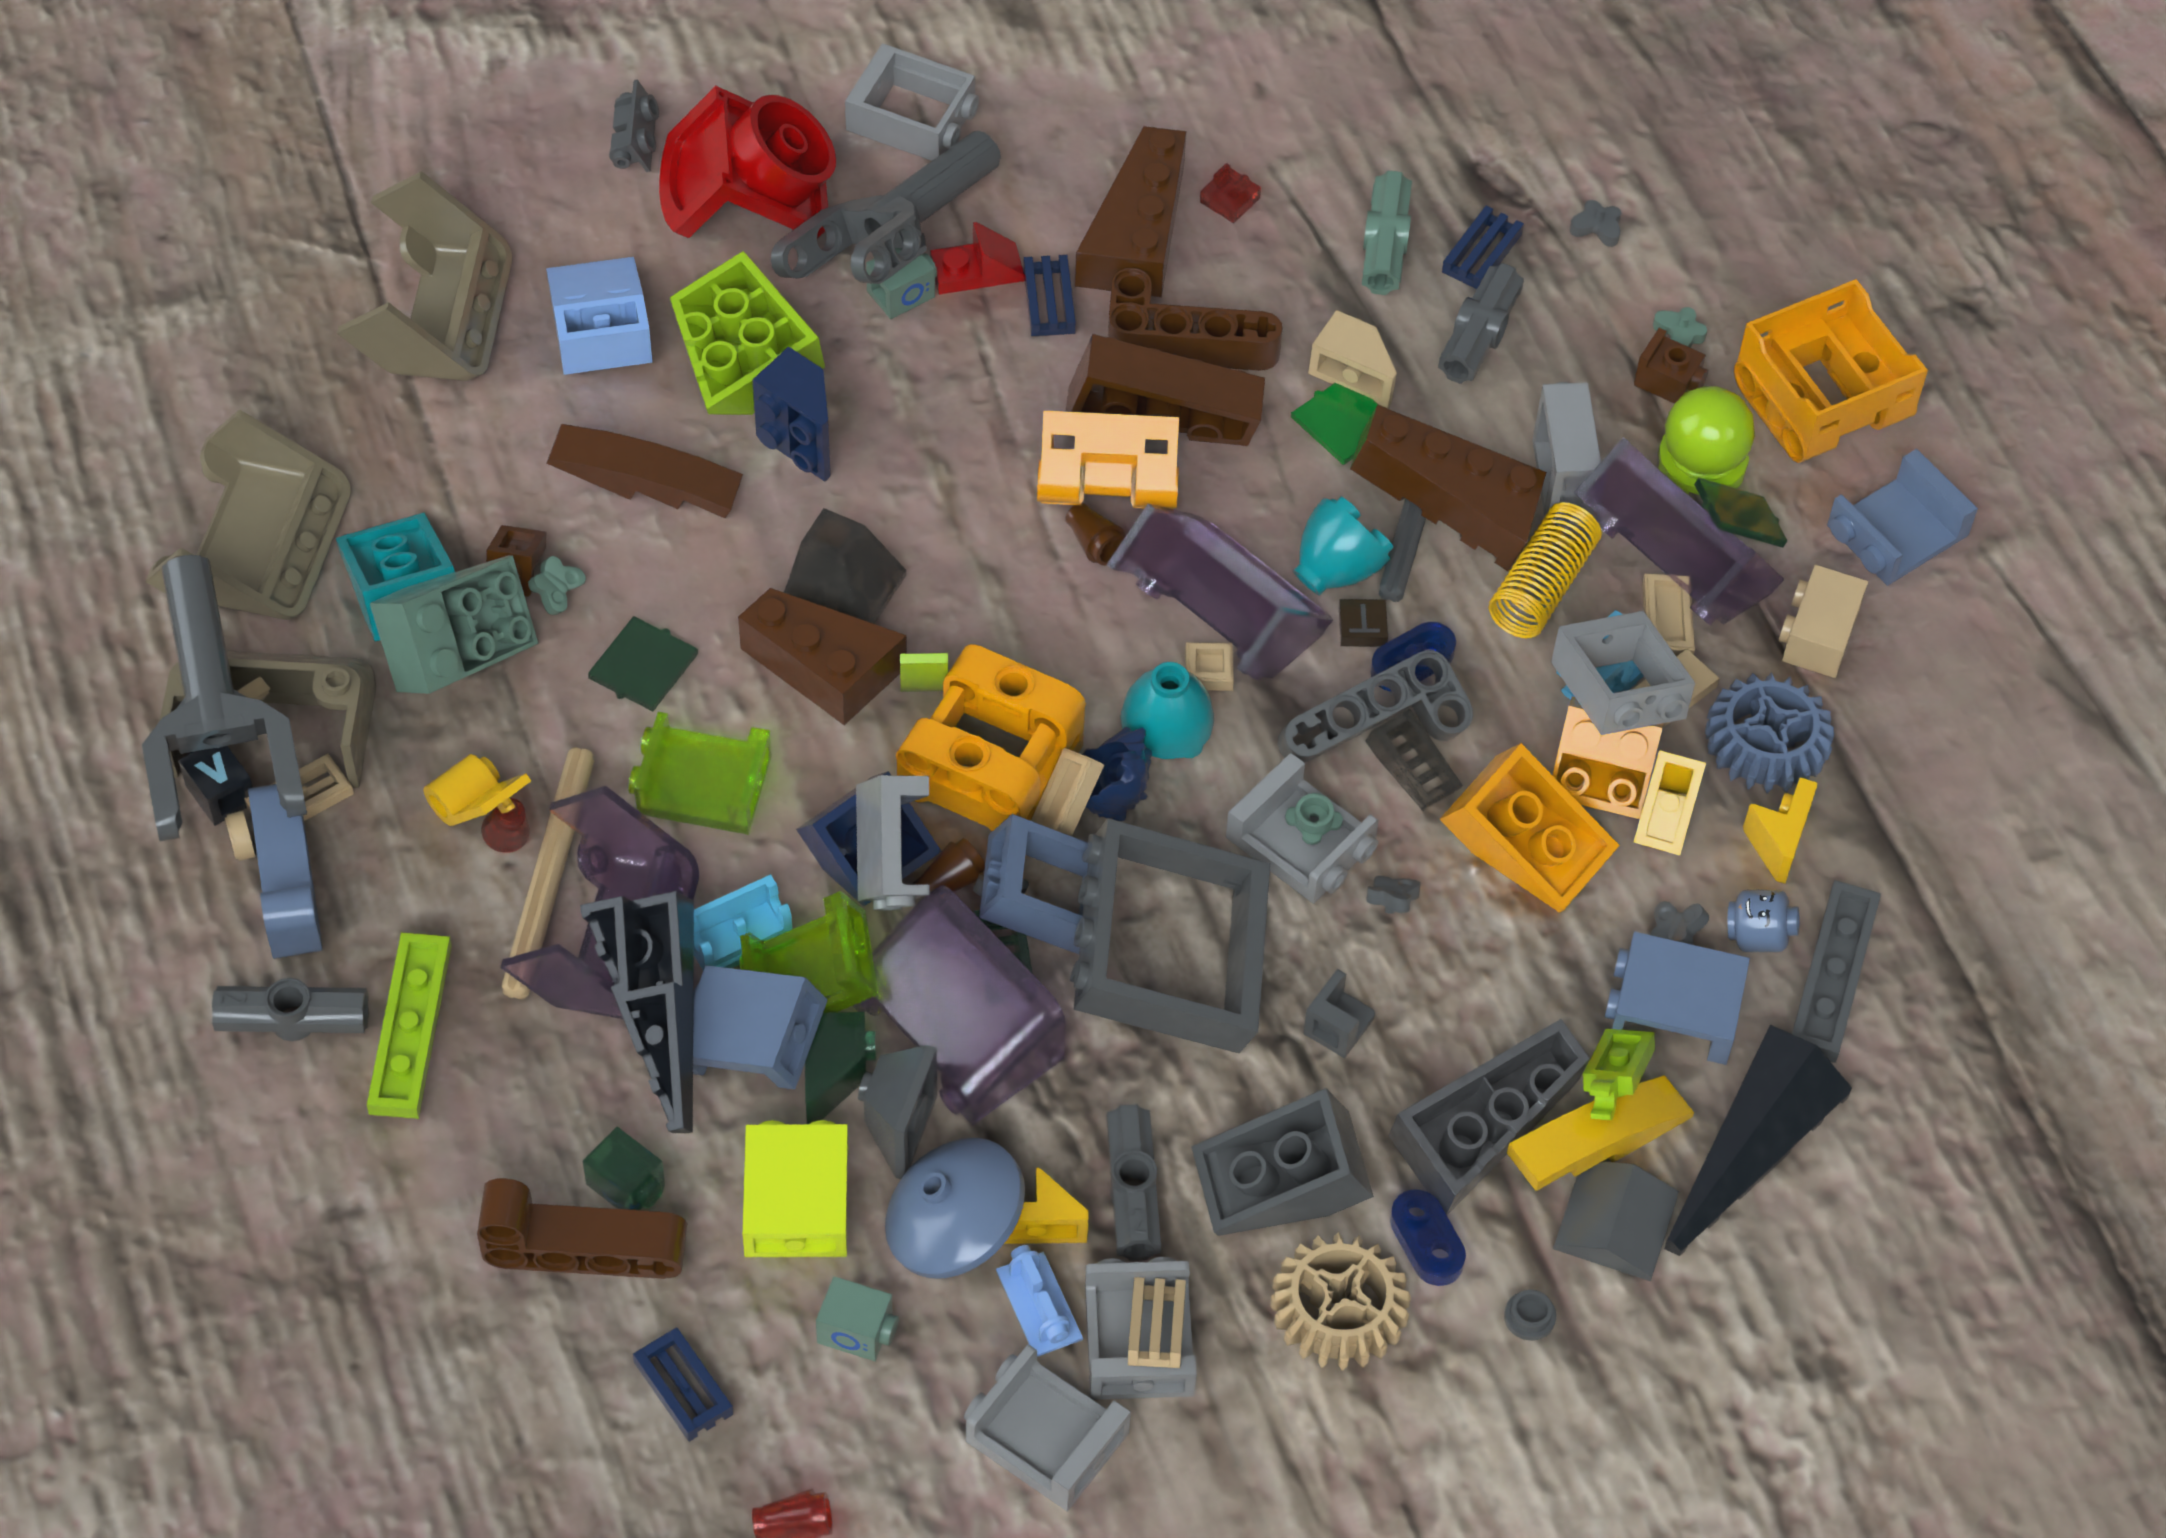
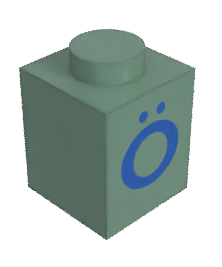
M895 248L898 254L902 250L900 248ZM927 253L921 254L886 281L880 284L867 283V292L891 320L935 298L937 268ZM874 259L866 262V271L869 275L874 269Z
M833 1276L816 1318L817 1343L876 1362L882 1344L891 1345L899 1322V1316L893 1315L892 1294Z

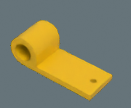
M469 754L424 786L423 792L427 802L437 816L447 825L454 826L486 815L495 807H498L502 814L509 812L516 807L509 797L530 783L531 779L525 773L498 783L500 775L493 763L484 756L479 759L475 755Z

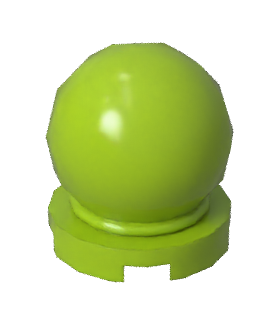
M1703 386L1685 392L1668 413L1665 422V434L1658 451V471L1668 487L1681 496L1688 497L1689 492L1698 495H1711L1710 500H1717L1731 495L1742 484L1749 462L1748 453L1755 439L1753 414L1745 401L1739 395L1718 386Z

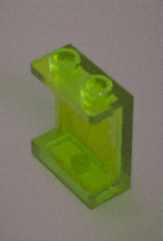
M658 712L653 728L646 727L643 733L641 754L644 757L642 764L632 768L629 779L628 791L629 794L635 795L637 814L749 835L772 757L770 730L751 727L746 742L672 728L669 726L668 713Z
M841 891L823 898L826 913L823 917L767 941L760 940L750 932L740 936L742 955L739 957L741 970L806 977L827 999L821 1019L879 995L866 910Z

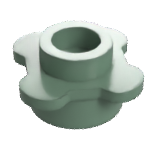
M1320 793L1305 795L1298 801L1296 807L1288 808L1285 814L1286 823L1290 826H1295L1302 833L1303 841L1310 845L1320 843L1324 834L1330 830H1339L1343 823L1342 815L1334 811L1332 802ZM1310 817H1318V820L1313 822L1310 820Z

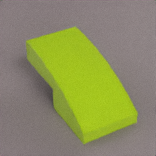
M948 653L900 654L901 692L943 691V681L948 673Z

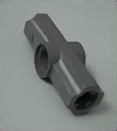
M1500 263L1495 267L1489 266L1473 298L1467 297L1464 300L1454 324L1453 334L1439 358L1438 368L1446 374L1447 379L1462 384L1464 381H1473L1490 348L1496 349L1500 344L1508 324L1510 311L1523 289L1524 278L1519 276L1514 267L1504 263Z
M294 978L280 979L270 987L217 986L213 992L212 1024L214 1031L275 1032L278 1037L287 1041L302 1040L309 1036L310 1033H365L369 1018V996L367 988L307 987L305 983ZM289 1007H299L293 1012H283Z
M1138 1104L1120 1105L1117 1109L1106 1114L1111 1173L1110 1196L1114 1212L1117 1256L1126 1257L1129 1261L1147 1260L1149 1257L1161 1253L1156 1189L1157 1166L1154 1161L1150 1110L1143 1109ZM1136 1178L1144 1183L1139 1186H1130L1123 1181Z

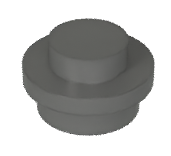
M1524 1290L1510 1298L1505 1308L1504 1319L1506 1326L1515 1336L1523 1340L1535 1341L1546 1337L1553 1330L1556 1322V1309L1544 1293L1537 1290Z

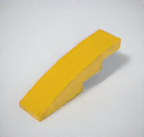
M1663 1075L1639 1083L1633 1095L1617 1097L1616 1110L1612 1120L1591 1119L1590 1113L1594 1107V1101L1512 1141L1508 1144L1507 1154L1534 1190L1538 1191L1569 1172L1576 1177L1607 1158L1611 1162L1618 1161L1691 1119L1694 1111L1667 1077Z

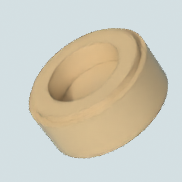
M244 811L227 814L225 821L236 860L242 861L256 857Z

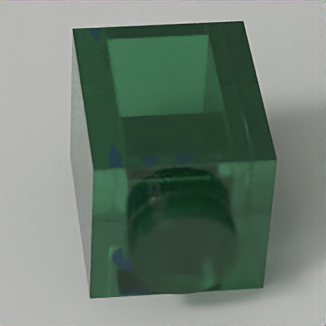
M616 1127L582 1161L586 1185L617 1209L641 1210L643 1207L645 1209L650 1208L657 1202L664 1191L665 1178L662 1160L619 1127Z

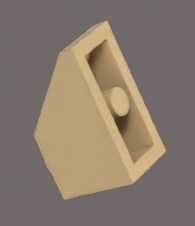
M1336 310L1312 344L1308 374L1331 384L1337 383L1365 395L1385 408L1390 406L1397 372L1377 327Z

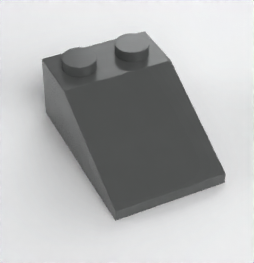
M1327 1088L1191 1146L1213 1231L1217 1236L1327 1217L1374 1197L1350 1113Z

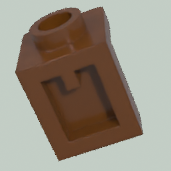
M501 525L486 550V562L513 555L525 597H529L532 593L529 589L528 581L534 577V568L546 549V532Z

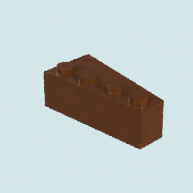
M1143 126L1076 252L1075 287L1111 291L1113 277L1118 271L1125 268H1137L1146 272L1151 278V296L1162 298L1184 170L1187 131Z
M1092 334L1069 385L1065 412L1179 417L1178 432L1187 433L1189 441L1248 446L1261 422L1265 378L1248 374L1242 370H1233L1205 363L1202 360L1162 352L1155 348H1147L1119 341L1112 337Z
M1380 405L1376 406L1360 436L1350 470L1398 501L1406 498L1421 508V516L1435 525L1440 520L1462 535L1460 541L1476 550L1480 546L1497 557L1494 563L1506 571L1510 570L1527 543L1547 473Z

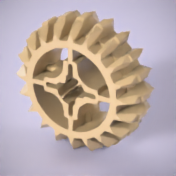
M1338 1232L1333 1236L1332 1244L1329 1245L1318 1235L1313 1240L1312 1250L1299 1244L1295 1249L1294 1258L1286 1257L1281 1264L1282 1273L1277 1274L1273 1280L1272 1288L1275 1293L1271 1296L1270 1305L1272 1311L1277 1312L1274 1319L1276 1329L1286 1330L1284 1341L1287 1346L1301 1343L1299 1354L1302 1360L1313 1352L1319 1354L1318 1364H1320L1321 1368L1328 1363L1329 1358L1338 1359V1365L1342 1371L1348 1367L1349 1358H1354L1362 1368L1368 1364L1369 1353L1382 1359L1387 1352V1344L1395 1346L1400 1340V1329L1407 1326L1409 1313H1407L1406 1309L1409 1308L1411 1296L1409 1291L1403 1290L1407 1282L1405 1273L1395 1272L1397 1263L1394 1256L1379 1259L1381 1255L1379 1243L1368 1250L1362 1248L1363 1240L1360 1235L1354 1238L1352 1244H1344L1343 1238ZM1364 1282L1376 1293L1381 1304V1311L1372 1306V1300L1362 1292ZM1300 1292L1309 1296L1310 1303L1319 1310L1317 1320L1313 1319L1303 1307L1299 1297Z

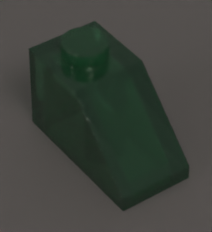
M865 1012L822 1014L805 1061L807 1124L823 1120L860 1086L866 1072V1061H876L875 1031H865Z

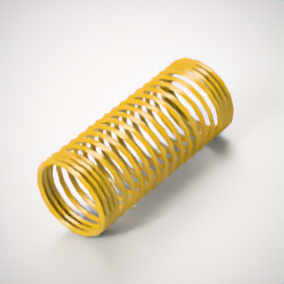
M1566 502L1556 503L1549 509L1538 529L1527 543V546L1523 549V552L1519 555L1512 569L1501 583V586L1489 601L1488 609L1492 619L1505 632L1525 639L1537 637L1547 624V620L1551 618V614L1554 613L1555 608L1562 601V597L1566 594L1569 586L1584 566V562L1587 561L1588 556L1591 555V552L1601 539L1602 531L1600 525L1592 514L1576 504ZM1558 512L1568 513V514H1571V515H1573V516L1579 518L1581 521H1579L1578 519L1573 518V517H1571V516H1569V515L1554 514V513H1558ZM1561 517L1576 522L1578 525L1584 528L1586 532L1590 535L1591 541L1584 534V532L1577 528L1575 525L1568 523L1566 521L1556 520L1553 518ZM1555 523L1563 524L1574 529L1579 534H1581V536L1585 539L1586 542H1583L1576 534H1574L1570 530L1565 529L1561 526H1556ZM1563 532H1565V533L1571 535L1573 538L1567 536V535L1564 534ZM1550 541H1552V542H1554V543H1557L1560 547L1566 549V550L1569 551L1572 555L1567 554L1566 552H1564V551H1563L1562 549H1560L1559 547H1556L1555 545H1553ZM1547 547H1549V548L1555 550L1557 553H1559V554L1565 556V557L1568 559V561L1562 559V558H1561L1560 556H1558L1556 553L1551 552ZM1544 553L1560 561L1561 563H1563L1564 566H1561L1554 560L1548 558ZM1539 558L1557 567L1561 572L1554 570L1552 567L1542 562ZM1537 565H1540L1544 567L1546 570L1552 572L1556 575V577L1551 576L1544 570L1540 569ZM1534 571H1537L1543 576L1549 578L1553 583H1550L1543 579L1541 576H1538ZM1529 576L1536 578L1538 581L1544 583L1546 586H1548L1549 589L1541 586L1539 583L1535 582ZM1526 582H1528V583L1534 585L1535 587L1539 588V589L1542 590L1545 594H1542V593L1538 592L1537 590H1535L1534 588L1530 587ZM1524 589H1527L1530 592L1534 593L1535 595L1540 597L1541 600L1528 594ZM1501 599L1504 601L1506 606L1517 616L1523 618L1524 620L1538 623V625L1527 624L1513 617L1504 608V606L1501 603ZM1507 600H1511V602L1514 605H1516L1520 610L1530 615H1534L1536 619L1527 617L1519 613L1515 608H1513L1509 604ZM1496 602H1498V605H1499V607L1502 609V611L1504 612V614H1505L1506 616H1508L1512 621L1516 622L1517 624L1511 622L1508 618H1506V617L1501 613V611L1498 609V606H1497V603H1496Z

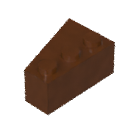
M769 588L738 616L740 648L844 726L900 675V654H907V635L773 588Z

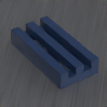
M1486 205L1443 261L1442 273L1477 289L1489 266H1498L1521 237L1524 223L1516 220L1511 224L1508 222L1509 216L1500 213L1497 217L1493 215V208ZM1489 226L1490 228L1487 230V232L1484 234V236L1481 238V240L1478 242V244L1475 246L1472 252L1468 255V257L1465 259L1462 265L1458 267L1457 265L1460 263V261L1463 259V257L1466 255V253L1469 251V249L1472 247L1475 241L1479 238V236L1482 234L1485 228ZM1500 232L1504 233V237L1475 275L1470 273Z
M1050 255L1041 256V262H1033L1032 256L1024 257V275L1031 336L1075 334L1076 322L1068 255H1059V261H1051ZM1052 273H1059L1065 322H1058ZM1035 274H1043L1048 323H1040Z
M677 1327L633 1353L634 1364L689 1442L698 1437V1431L703 1428L708 1431L716 1426V1420L721 1417L726 1420L733 1415V1406ZM671 1346L674 1347L714 1404L713 1407L708 1410L668 1355L666 1349ZM655 1356L697 1417L692 1420L651 1363V1358Z

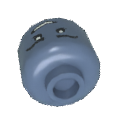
M1743 890L1737 896L1736 901H1730L1728 904L1729 940H1736L1739 949L1743 952H1782L1788 946L1789 936L1799 935V907L1789 906L1788 896L1783 890Z

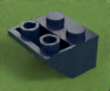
M788 346L753 379L756 436L769 449H777L792 459L800 470L806 473L811 472L825 482L831 476L824 371L821 367Z

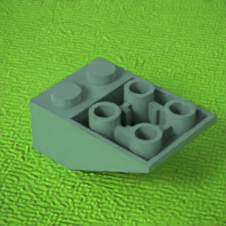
M513 555L408 586L370 603L396 692L430 694L539 644Z

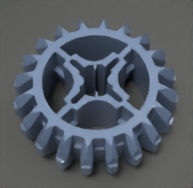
M1772 672L1766 677L1765 681H1761L1754 673L1747 678L1746 683L1735 679L1730 685L1729 690L1722 688V691L1717 695L1716 702L1709 708L1707 716L1709 721H1707L1705 727V738L1709 740L1707 745L1708 754L1717 756V769L1730 768V781L1739 777L1746 779L1748 790L1755 783L1763 784L1767 794L1773 789L1774 785H1778L1787 793L1792 788L1793 782L1798 784L1800 777L1808 780L1810 776L1817 777L1822 771L1826 760L1830 757L1834 727L1830 725L1832 720L1830 716L1831 711L1822 709V696L1808 697L1810 692L1808 684L1796 688L1792 686L1791 676L1784 682H1778L1775 680ZM1751 714L1752 717L1746 718L1744 723L1734 725V722L1741 717ZM1795 742H1805L1801 747L1788 752L1787 748L1794 747Z

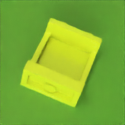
M769 1120L761 1122L759 1125H746L742 1232L745 1257H847L848 1124H835L827 1120L814 1121L810 1124H785L780 1121Z

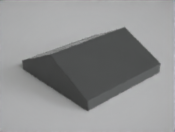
M1600 1162L1577 1176L1553 1249L1651 1281L1679 1191L1635 1164Z

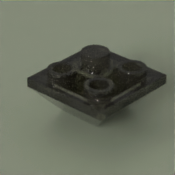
M823 508L801 541L784 593L875 624L906 577V569L865 525Z

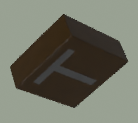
M1340 599L1338 607L1340 646L1387 647L1386 599Z

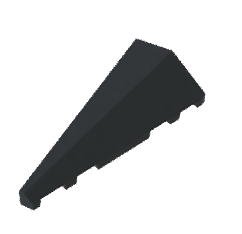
M677 891L632 901L624 896L580 905L582 917L589 922L597 942L594 947L598 957L605 962L613 982L612 992L636 1052L643 1057L651 1080L648 1082L652 1092L659 1097L668 1123H666V1127L671 1133H692L694 900Z
M1773 1025L1769 1026L1667 1239L1665 1250L1681 1256L1697 1236L1706 1228H1711L1728 1207L1737 1199L1743 1198L1791 1152L1792 1148L1807 1133L1814 1131L1839 1103L1843 1104L1848 1099L1852 1087L1817 1045Z

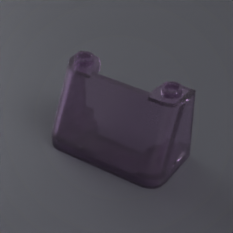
M944 885L931 891L930 895L924 896L847 977L845 993L851 1005L859 1013L867 1012L872 1016H877L884 1011L916 1047L923 1045L937 1047V1069L941 1072V1084L943 1087L939 1091L940 1097L953 1114L958 1115L961 1113L972 1126L1064 1059L1066 1020L1057 1000L963 901Z

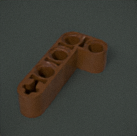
M1125 268L1114 275L1111 286L1108 337L1147 348H1155L1162 352L1190 359L1202 360L1205 363L1229 369L1261 371L1268 370L1278 363L1283 327L1282 322L1274 314L1264 311L1152 304L1151 278L1146 272L1137 268Z
M496 1178L489 1180L484 1185L477 1237L483 1260L497 1268L666 1279L681 1274L688 1223L681 1216L669 1212L533 1204L531 1192L527 1185L514 1179Z

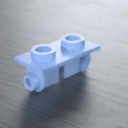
M1028 1245L1015 1248L1011 1252L1012 1261L1010 1264L996 1268V1272L1029 1345L1037 1350V1357L1082 1341V1334L1044 1251L1040 1253L1031 1251Z

